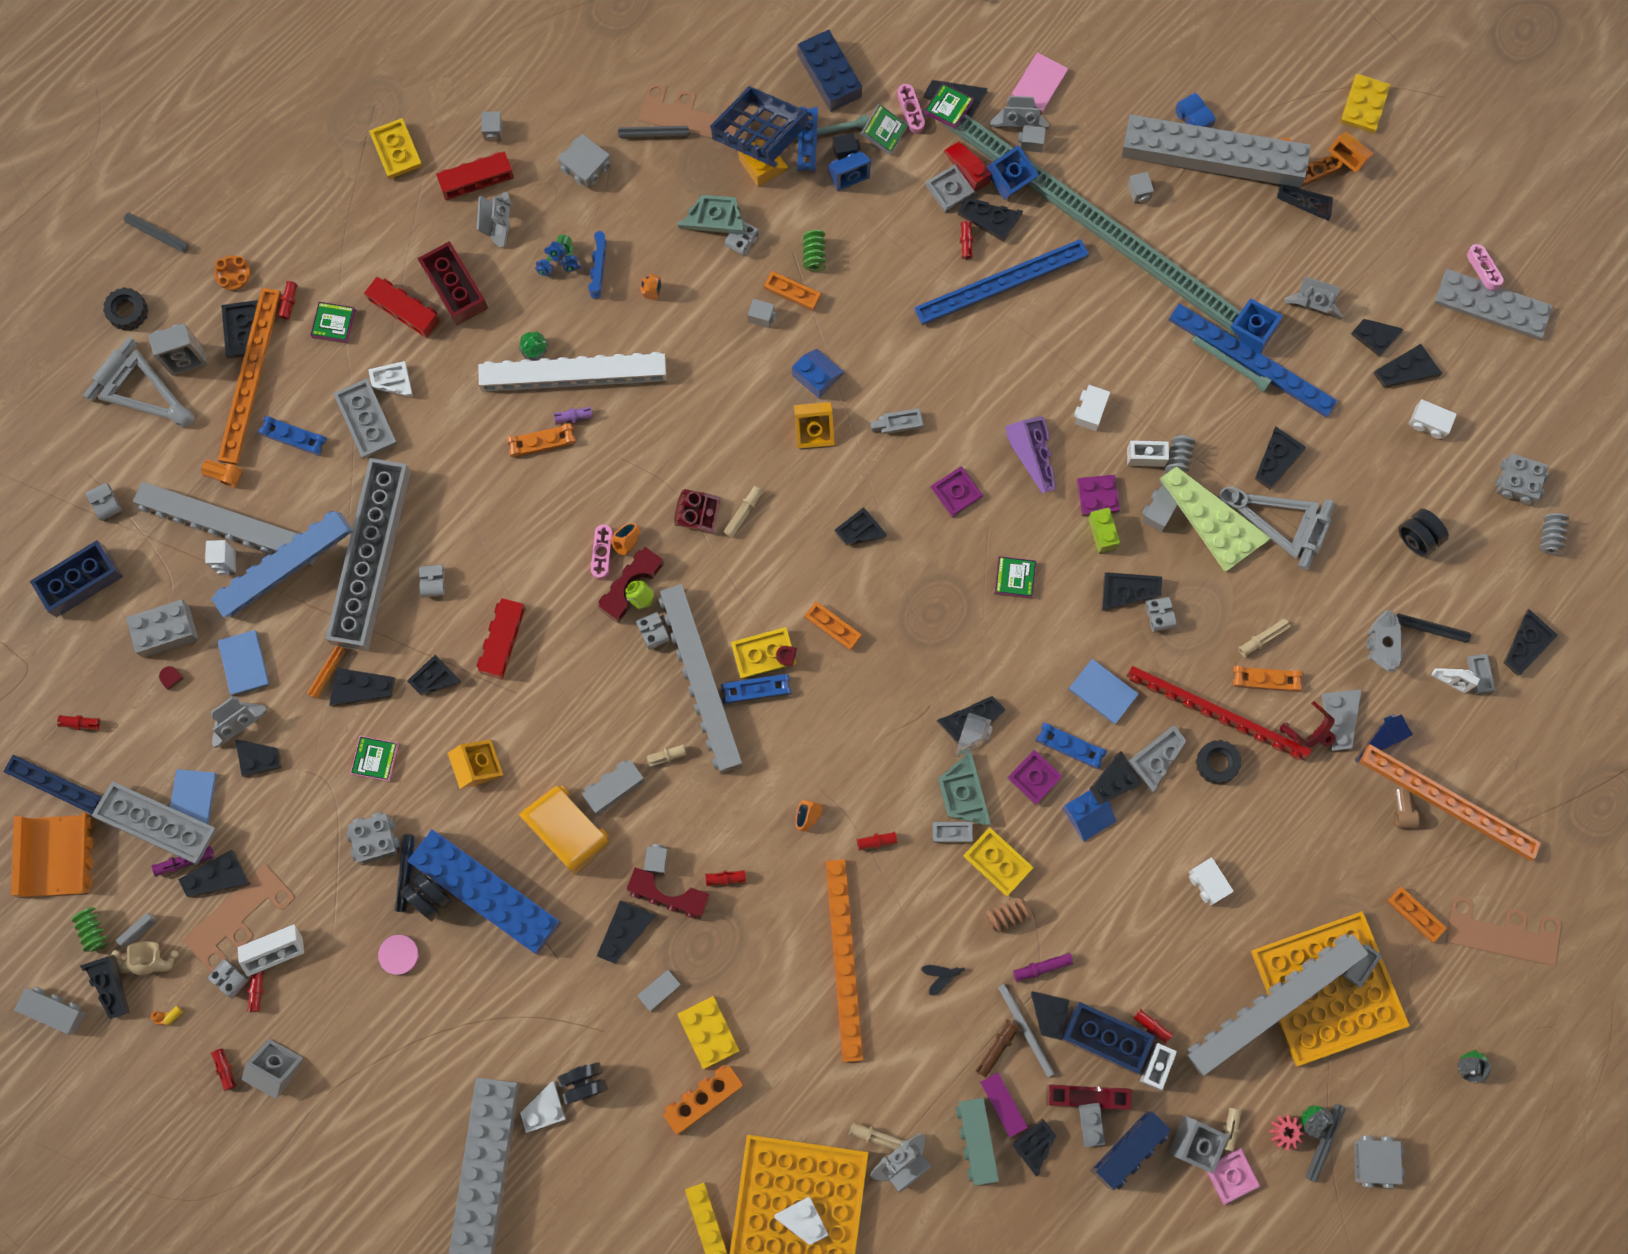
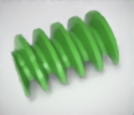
M811 230L803 234L804 269L819 272L826 268V266L822 265L826 263V259L823 258L826 256L824 252L826 249L824 245L826 239L823 238L826 236V232Z
M96 907L84 909L71 918L72 922L76 923L74 925L75 930H79L77 936L81 938L80 944L84 945L82 948L83 952H94L109 946V943H102L107 936L99 935L104 931V928L97 929L101 921L94 922V919L99 915L91 914Z

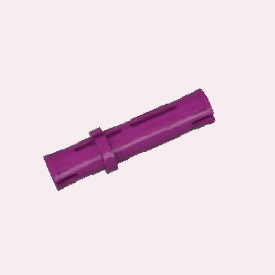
M211 846L207 847L199 862L214 858ZM170 857L167 861L152 865V871L154 876L158 877L168 872H178V869L193 865L194 863L186 861L181 857Z
M1067 953L1034 964L1032 962L1029 963V966L1013 970V976L1016 983L1032 977L1035 979L1038 978V975L1073 965V959L1071 954Z

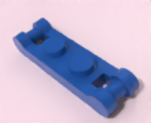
M800 106V108L807 111L808 116H812V120H808L812 129L809 132L804 129L799 134L797 171H803L804 169L816 172L818 107L806 109V107ZM803 157L810 158V162H803Z
M597 231L594 234L597 247L596 251H593L592 261L595 264L590 272V278L593 279V282L588 286L590 296L593 299H599L602 292L607 248L606 237L602 231Z
M265 416L263 420L264 425L258 431L264 437L320 456L322 452L321 447L327 441V438L322 435L278 421L270 416ZM271 426L276 427L274 432L269 431ZM312 440L315 441L314 446H310Z
M789 674L721 684V691L724 692L723 704L790 695L792 690L788 683L790 681ZM775 683H781V688L776 689ZM737 689L738 695H732L731 690Z
M1042 724V731L1040 735H1037L1036 742L1090 767L1100 769L1102 765L1101 760L1107 754L1105 749L1087 743L1054 728L1050 724ZM1049 733L1054 735L1052 741L1047 739ZM1090 752L1095 754L1094 759L1088 758Z

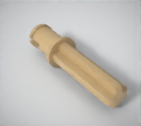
M753 486L746 499L742 500L743 503L724 530L727 536L734 537L750 511L755 509L754 505L763 494L761 489Z
M1282 619L1256 637L1252 636L1251 640L1238 647L1239 653L1243 657H1247V655L1255 650L1262 649L1263 645L1291 627L1288 620Z
M852 1122L849 1135L864 1139L866 1143L870 1141L892 1150H896L902 1145L903 1140L872 1130L873 1127L867 1128Z

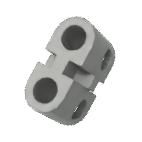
M743 221L745 234L730 233L725 240V246L745 256L751 249V244H754L758 239L760 229Z
M107 482L86 492V496L100 521L122 511L111 486Z
M444 565L419 567L421 598L445 596Z
M1169 597L1147 600L1145 602L1152 632L1176 628V619L1174 612H1172V604Z
M657 612L636 621L649 650L670 641Z
M225 958L208 976V979L231 999L249 981L238 968Z

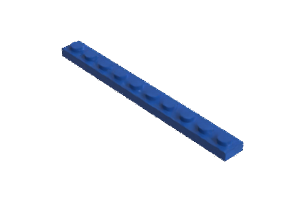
M1079 239L916 306L914 311L923 326L1088 258L1089 254L1082 240Z
M1180 303L1169 317V321L1193 336H1198L1260 377L1267 376L1272 380V385L1327 418L1337 403L1336 399Z

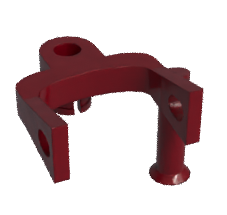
M1315 701L1311 704L1324 714V720L1317 727V730H1314L1312 735L1302 738L1290 728L1289 723H1283L1280 726V732L1287 734L1299 746L1304 744L1307 748L1315 746L1318 742L1328 747L1336 739L1335 735L1330 731L1335 719Z

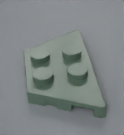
M701 195L696 204L687 211V217L683 221L680 220L677 224L679 229L745 234L736 197Z
M968 752L938 778L947 816L950 818L989 826L991 822L971 752Z

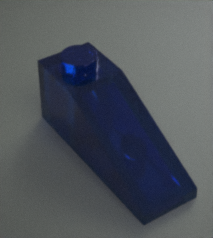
M1392 714L1383 719L1384 723L1376 729L1355 758L1356 763L1361 760L1365 748L1369 744L1382 751L1413 735L1402 714L1397 717Z

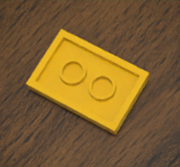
M1356 73L1340 123L1375 133L1391 84Z
M403 118L369 130L389 179L423 167Z
M786 627L731 642L741 680L787 667L779 664L776 660V652L781 646L792 647Z
M990 827L963 855L976 870L1006 897L1034 868Z
M714 996L677 1014L703 1069L740 1051Z

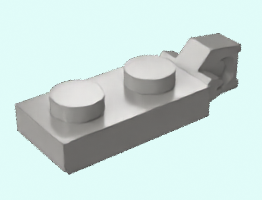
M919 408L886 413L880 416L879 420L871 421L870 424L872 432L882 431V434L924 427Z

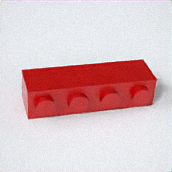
M505 151L496 152L491 156L478 158L473 162L462 163L457 167L444 169L436 173L445 200L514 178Z
M376 276L364 292L369 302L426 339L440 322L434 309L424 307L422 302L415 297L410 298L403 289H396L386 278L382 280Z
M501 598L500 603H496L494 609L496 615L494 621L491 620L488 628L490 634L488 639L484 640L482 647L484 652L477 661V668L481 674L503 680L526 610L523 603Z

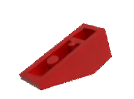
M960 141L944 150V153L953 165L956 164L975 192L989 184L991 176L989 170Z

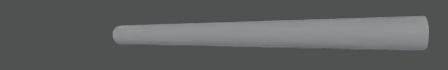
M1005 983L998 987L1019 1027L1022 1029L1047 1077L1055 1074Z

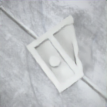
M405 361L368 369L373 389L408 397L413 396Z
M1435 668L1431 674L1434 678L1462 693H1466L1477 686L1480 680L1472 671L1463 669Z
M554 1081L520 1113L526 1133L566 1120Z
M810 1196L774 1215L779 1222L809 1245L828 1235Z

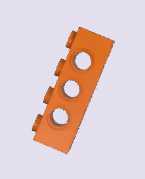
M725 1065L714 1071L716 1075L709 1080L706 1077L699 1082V1088L694 1092L690 1089L681 1096L682 1101L677 1104L672 1102L664 1108L666 1112L663 1116L676 1135L680 1134L744 1086L730 1065L728 1067H725ZM721 1080L724 1082L725 1087L722 1092L714 1090L713 1085L715 1081ZM701 1092L706 1093L708 1096V1101L703 1105L697 1101V1096ZM685 1104L691 1107V1114L688 1117H684L680 1113L681 1107Z

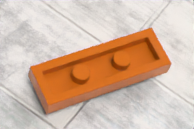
M771 271L763 286L765 290L811 311L815 309L821 297L820 292Z
M816 601L804 615L805 619L849 651H851L862 636V634Z
M1399 887L1386 901L1431 943H1434L1447 929L1402 887Z

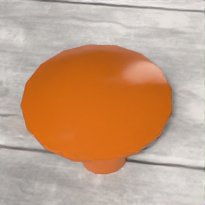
M227 256L218 259L215 263L214 277L222 288L237 290L248 283L251 269L242 256Z

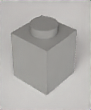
M500 111L482 112V134L484 140L490 142L502 140L503 120Z
M1024 125L1023 132H1019L1018 143H1021V149L1042 153L1045 127Z
M1148 172L1130 176L1127 185L1133 203L1148 202L1154 192Z
M753 299L748 312V322L769 328L771 322H775L777 312L774 310V304Z
M652 844V847L647 846L644 871L665 874L668 850L664 848V845Z

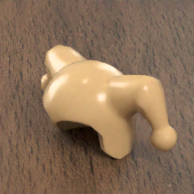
M151 941L136 942L128 945L126 961L121 959V952L119 950L112 952V955L115 956L119 973L133 972L141 976L151 974L154 971H170L175 958L179 956L178 952L174 950L170 952V957L167 961L160 958L159 944Z

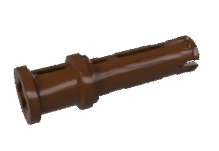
M1006 1019V1025L1002 1031L996 1034V1041L975 1070L984 1078H987L1006 1047L1012 1045L1011 1041L1017 1032L1022 1030L1008 1019Z

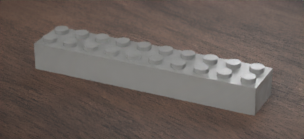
M1130 115L1121 157L1301 188L1306 176L1311 145Z
M369 458L352 528L354 532L350 536L326 635V640L331 645L369 651L411 474L407 464Z
M1347 934L1341 935L1333 941L1335 945L1332 948L1330 946L1325 947L1317 953L1319 956L1317 959L1310 958L1301 965L1302 970L1299 972L1297 970L1292 971L1284 977L1287 981L1283 984L1279 982L1268 990L1271 993L1266 996L1261 994L1252 1001L1254 1003L1252 1007L1245 1006L1236 1013L1237 1018L1234 1020L1229 1018L1220 1025L1222 1029L1218 1032L1212 1030L1205 1035L1203 1043L1199 1044V1042H1196L1187 1049L1189 1053L1186 1056L1200 1075H1206L1366 957L1368 952L1353 934L1349 936Z
M476 1078L449 1254L495 1253L520 1083Z

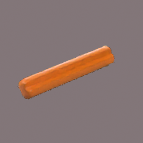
M336 646L319 672L307 692L311 697L318 698L346 653L342 647Z

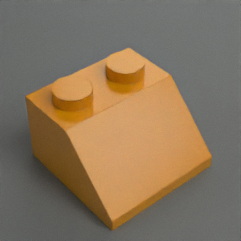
M755 140L751 145H758L761 148L767 141ZM738 151L739 160L758 187L788 170V166L780 155L775 159L778 165L773 168Z
M831 402L794 405L797 448L835 445Z
M491 739L460 744L448 752L460 789L475 787L503 776Z

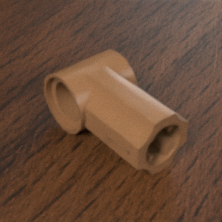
M1406 789L1395 790L1396 811L1394 813V822L1396 828H1417L1419 826V815L1414 807L1413 793Z

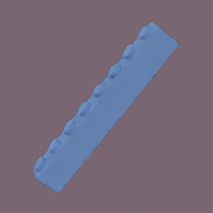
M337 511L328 512L323 516L324 519L322 521L311 524L308 527L309 530L305 533L295 535L292 538L293 541L288 545L287 543L277 548L278 552L264 557L261 560L262 563L258 566L254 565L246 570L247 573L242 577L234 578L231 581V585L218 589L215 592L216 595L211 599L221 615L225 618H231L354 532L343 514Z

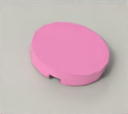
M393 935L381 944L378 959L385 971L394 975H401L410 972L417 965L419 952L416 943L410 937Z

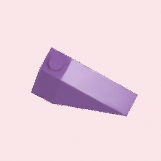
M1044 417L1025 419L1005 426L1007 438L1040 491L1045 493L1055 490L1053 468L1049 465L1051 450H1047L1049 433Z

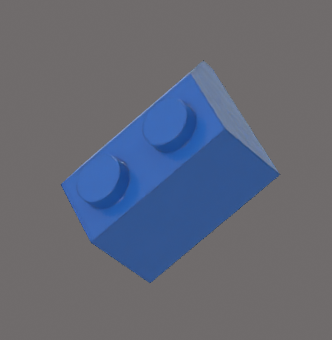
M1019 145L987 167L991 173V181L1004 200L1039 176Z
M861 151L859 153H852L842 160L837 159L828 165V174L836 190L839 191L869 179L871 160Z
M1250 298L1231 325V329L1243 343L1262 353L1279 328L1283 315Z
M818 349L804 354L792 366V376L819 399L844 374V371Z
M1091 790L1072 800L1062 808L1083 842L1117 821L1109 801L1099 805Z

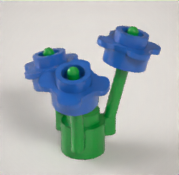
M564 234L559 235L556 242L553 241L549 247H545L544 252L549 254L547 260L541 259L535 263L537 265L535 270L540 275L551 277L553 265L550 261L557 262L561 256H565L560 261L564 271L573 272L581 268L577 257L572 255L574 247L571 245V238Z

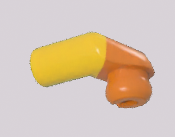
M177 1005L169 1013L154 1011L151 1014V1020L157 1025L168 1026L183 1011Z

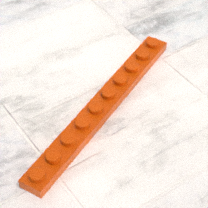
M261 289L218 456V461L221 463L238 465L282 294L280 290Z
M1370 744L1366 746L1359 763L1529 861L1535 859L1541 842Z
M845 859L826 861L842 1059L843 1062L863 1061Z

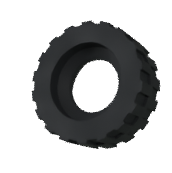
M126 287L118 288L105 298L103 312L109 322L117 329L123 331L137 329L147 319L148 305L136 290L134 291L132 288L128 289ZM130 301L134 304L135 310L131 316L121 317L118 315L117 307L121 302Z
M1211 741L1202 747L1197 754V771H1199V775L1205 781H1209L1211 784L1220 785L1227 783L1239 773L1242 761L1240 753L1228 741ZM1222 753L1226 756L1228 766L1224 771L1217 772L1210 767L1209 759L1212 754Z

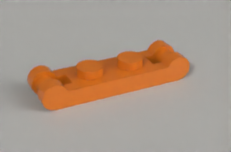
M564 424L561 427L507 437V443L510 445V457H519L575 444L576 438L572 433L574 430L573 425ZM565 434L566 437L561 439L560 435ZM523 443V448H518L517 444Z
M1243 666L1233 667V673L1235 674V679L1233 680L1234 687L1301 692L1303 690V685L1301 684L1303 671L1248 668ZM1243 675H1247V681L1243 680ZM1288 678H1293V684H1288Z

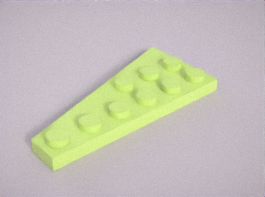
M1178 467L1173 468L1160 478L1224 571L1232 568L1271 539Z

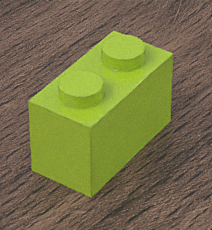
M1110 508L1091 512L1088 520L1098 553L1116 550L1120 541Z

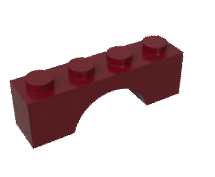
M646 547L636 552L633 557L634 561L630 565L627 564L622 571L623 575L619 580H614L610 586L611 590L607 595L604 594L598 602L600 611L616 623H619L630 609L625 598L627 586L640 578L653 579L664 566L663 559Z
M636 867L626 889L630 892L629 896L641 900V897L649 899L648 903L659 906L661 903L666 905L669 911L678 913L679 910L686 912L685 916L694 920L697 917H703L710 898L708 893L691 887L680 896H666L657 889L653 873Z
M1046 1085V1105L1079 1107V1105L1099 1103L1100 1108L1131 1110V1089Z

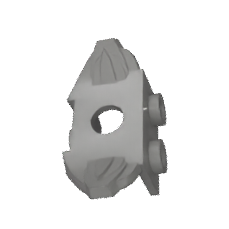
M1009 96L1007 107H1004L990 121L992 127H1024V125L1045 127L1046 130L1049 128V123L1041 116V109L1034 108V105H1036L1034 97Z
M508 192L493 197V202L482 196H479L477 231L491 237L498 247L506 245L508 230L511 224L509 223V211L512 204Z
M1305 276L1299 292L1285 297V303H1296L1334 315L1339 320L1343 318V315L1334 304L1341 287Z
M1385 610L1372 624L1371 630L1367 632L1369 636L1367 639V649L1370 650L1368 659L1374 660L1387 672H1395L1403 658V650L1401 649L1402 631L1400 630L1398 618L1393 611ZM1384 637L1391 638L1392 647L1388 648L1383 645Z
M232 696L220 706L210 711L212 719L216 720L212 729L213 747L218 748L257 719L261 718L267 713L265 706L246 702L239 703L237 697Z
M918 1133L914 1137L903 1141L899 1148L886 1158L883 1157L880 1163L871 1171L870 1176L872 1179L891 1181L900 1193L928 1171L932 1166L922 1155L925 1147V1136L923 1133Z

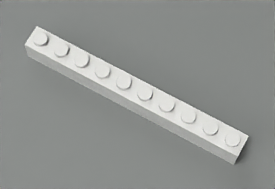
M652 352L646 355L634 353L629 356L616 354L612 357L597 355L594 358L579 356L576 359L561 357L558 360L542 358L539 361L524 359L521 362L506 360L502 363H494L489 361L484 362V364H478L479 387L482 392L667 381L665 353L661 354L660 352Z

